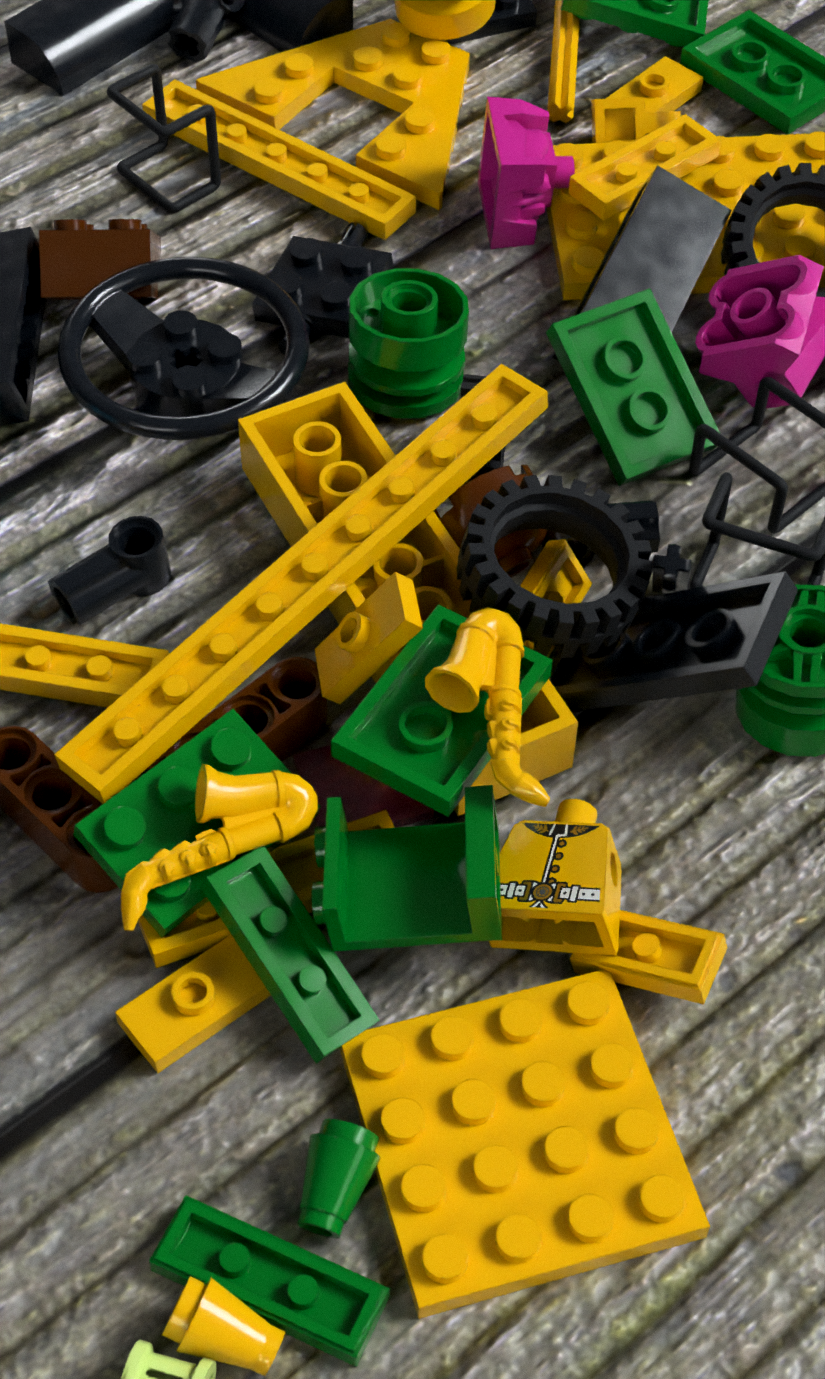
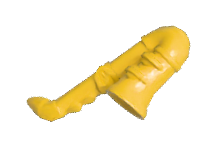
M485 608L475 611L458 627L448 659L441 666L434 667L425 677V688L434 701L443 708L456 713L472 712L479 703V691L488 693L489 698L485 703L484 716L489 721L487 723V734L490 739L487 742V751L493 759L491 767L495 781L508 790L511 795L528 803L546 807L550 801L547 792L537 779L528 772H523L520 768L522 693L519 690L521 659L524 657L520 627L508 613L498 609Z
M202 764L196 783V822L206 823L211 819H221L223 827L218 828V831L213 829L203 831L195 836L196 841L190 843L184 840L170 851L160 849L149 861L140 862L126 873L120 894L124 931L134 930L138 919L146 910L147 894L152 889L234 860L236 855L278 841L280 843L287 842L289 839L307 830L318 811V797L312 785L297 774L281 772L280 770L234 776L219 772L210 765Z

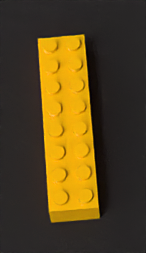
M345 381L238 419L242 469L291 547L396 456ZM433 511L330 603L328 608L340 625L347 614L355 611L394 572H397L413 580L422 624L438 604L468 618L471 615L469 611L471 600L463 601L459 591L461 580H457L456 568L460 549ZM404 647L371 676L375 683H377ZM549 679L521 716L520 768L523 772L531 774L538 781L573 767L578 728L577 719ZM491 758L471 786L492 785L494 799L497 800L509 795L510 792L495 781L491 767L493 759ZM465 795L454 809L458 816L465 813Z

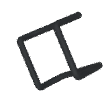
M150 64L111 84L107 88V95L110 99L157 134L159 139L152 145L120 161L117 165V171L120 175L169 213L179 212L219 188L221 174L215 109L211 105H203L167 125L162 74L160 67L156 64ZM151 76L156 120L120 92ZM205 117L211 177L209 183L175 202H171L129 169L163 151L168 145V136Z
M765 377L759 383L752 421L731 438L727 439L707 424L697 426L689 472L693 476H698L729 454L776 488L768 521V530L771 533H778L825 497V482L783 514L788 493L787 483L782 477L738 446L761 428L769 391L824 429L825 414L773 378ZM706 439L718 446L702 458Z
M723 473L702 517L703 526L710 530L707 545L691 579L690 589L703 587L702 584L719 547L721 535L806 561H814L807 585H820L825 570V517L812 549L726 523L724 520L733 478L730 473Z

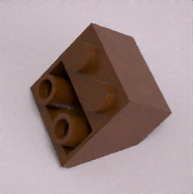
M139 219L108 220L109 229H94V225L87 224L86 220H54V230H39L41 298L48 300H80L93 287L108 277L132 266L159 260L161 257V237L152 230L147 229V224H142ZM158 283L141 287L127 294L134 299H157Z

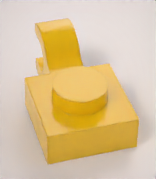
M645 97L591 100L592 143L636 141L681 116L680 111L645 113Z

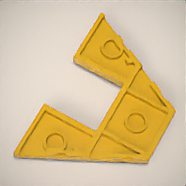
M387 19L200 77L196 80V89L279 130L334 83L402 113L355 155L356 167L415 195L416 200L440 210L443 205L446 177L450 169V157L455 144L459 111L462 108L464 98V86L469 72L470 53L450 45L444 40L420 37L407 30L400 22Z

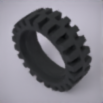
M799 163L794 172L791 171L789 165L778 167L773 176L767 172L758 178L754 186L750 185L745 190L730 216L722 241L724 245L721 251L722 264H727L724 275L727 274L729 269L760 263L756 258L753 247L755 227L762 216L775 207L800 204L817 207L825 212V165H821L817 173H812L811 163ZM825 291L818 292L816 296L825 297Z
M537 475L523 477L520 486L513 479L502 483L498 493L492 489L483 497L481 505L477 504L464 533L456 570L457 580H461L459 591L463 601L471 600L469 609L471 614L485 608L498 609L508 613L520 627L523 644L526 640L534 642L533 650L546 657L552 646L557 647L559 658H573L578 647L584 656L596 653L601 644L607 648L617 641L621 633L624 634L640 608L652 574V561L649 560L652 550L649 540H641L644 529L638 520L626 523L630 511L621 502L612 508L607 506L610 494L598 488L591 497L584 493L587 485L586 482L574 479L569 489L563 487L562 476L548 475L544 486H541ZM545 529L567 534L590 547L603 561L613 581L612 589L609 594L593 602L566 604L540 598L517 585L503 570L494 552L495 544L500 538L520 530Z

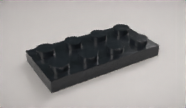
M784 571L644 597L629 628L624 634L621 633L617 641L606 648L601 644L596 653L586 656L578 647L573 658H559L558 651L556 650L552 658V670L549 680L571 712H582L590 709L625 704L632 705L639 702L757 686L798 589L787 572Z

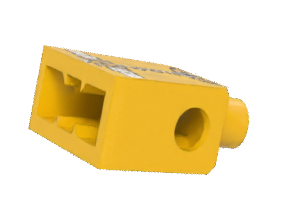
M566 799L559 804L554 821L522 820L513 826L500 851L502 940L489 941L491 948L617 956L619 948L621 862L610 828L602 823H596L598 813L590 803L580 799Z

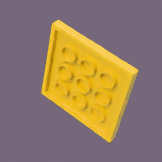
M599 970L365 1030L341 1046L340 1053L362 1127L372 1131L379 1137L375 1152L381 1159L375 1172L418 1319L707 1237L710 1229L708 1219L612 973L606 970Z

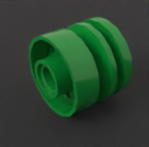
M394 268L374 273L357 284L349 300L348 387L360 404L375 413L393 418H423L441 413L457 401L464 376V346L467 342L469 320L468 297L458 284L441 274L418 268Z
M795 584L798 589L759 682L757 686L736 689L735 712L744 730L762 746L788 756L816 757L825 754V586Z

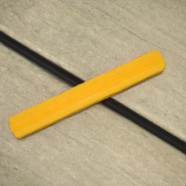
M555 0L547 111L549 112L550 121L556 122L561 120L567 123L574 116L580 18L570 12L561 10L562 0Z

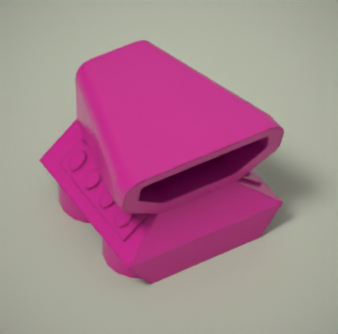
M794 255L729 269L727 274L720 278L709 292L708 300L716 311L715 315L699 329L696 335L695 344L702 354L699 373L734 383L752 407H755L759 383L765 377L773 378L802 398L825 357V297L816 296L824 266L801 255ZM769 391L766 409L790 405Z

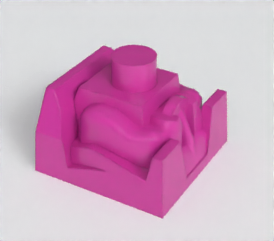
M487 97L477 182L490 249L534 245L537 220L539 215L545 213V208L551 207L553 190L556 188H569L570 176L575 174L573 156H555L551 135L547 132L549 112L521 99Z

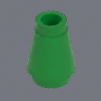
M324 1119L319 1133L310 1135L300 1204L301 1212L297 1221L299 1227L320 1236L333 1239L340 1238L344 1225L348 1222L381 1159L375 1152L379 1137L375 1133L347 1121Z

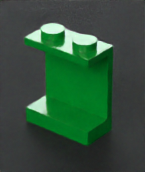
M492 785L465 787V822L349 831L341 797L327 798L326 826L315 827L314 831L316 862L318 868H324L323 881L312 883L311 899L315 924H326L333 952L502 940L499 825Z

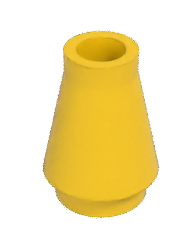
M192 1276L188 1278L162 1333V1336L178 1343L176 1352L250 1369L262 1376H265L270 1369L285 1335V1331L268 1323L212 1277L206 1284Z

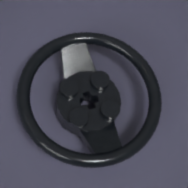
M172 257L141 263L122 270L103 280L87 292L71 310L64 322L58 343V362L63 380L72 396L82 407L101 421L119 430L147 438L163 440L201 439L237 430L238 419L277 406L282 402L285 403L292 396V391L300 381L309 356V331L305 318L294 299L280 285L262 273L247 266L221 259ZM182 279L217 281L246 290L267 303L275 311L284 326L287 348L282 365L278 371L245 364L242 358L241 340L222 326L197 319L193 313L185 310L171 312L162 320L127 293L147 285ZM89 326L123 366L130 371L132 389L136 396L139 411L127 408L105 396L86 375L81 359V345Z

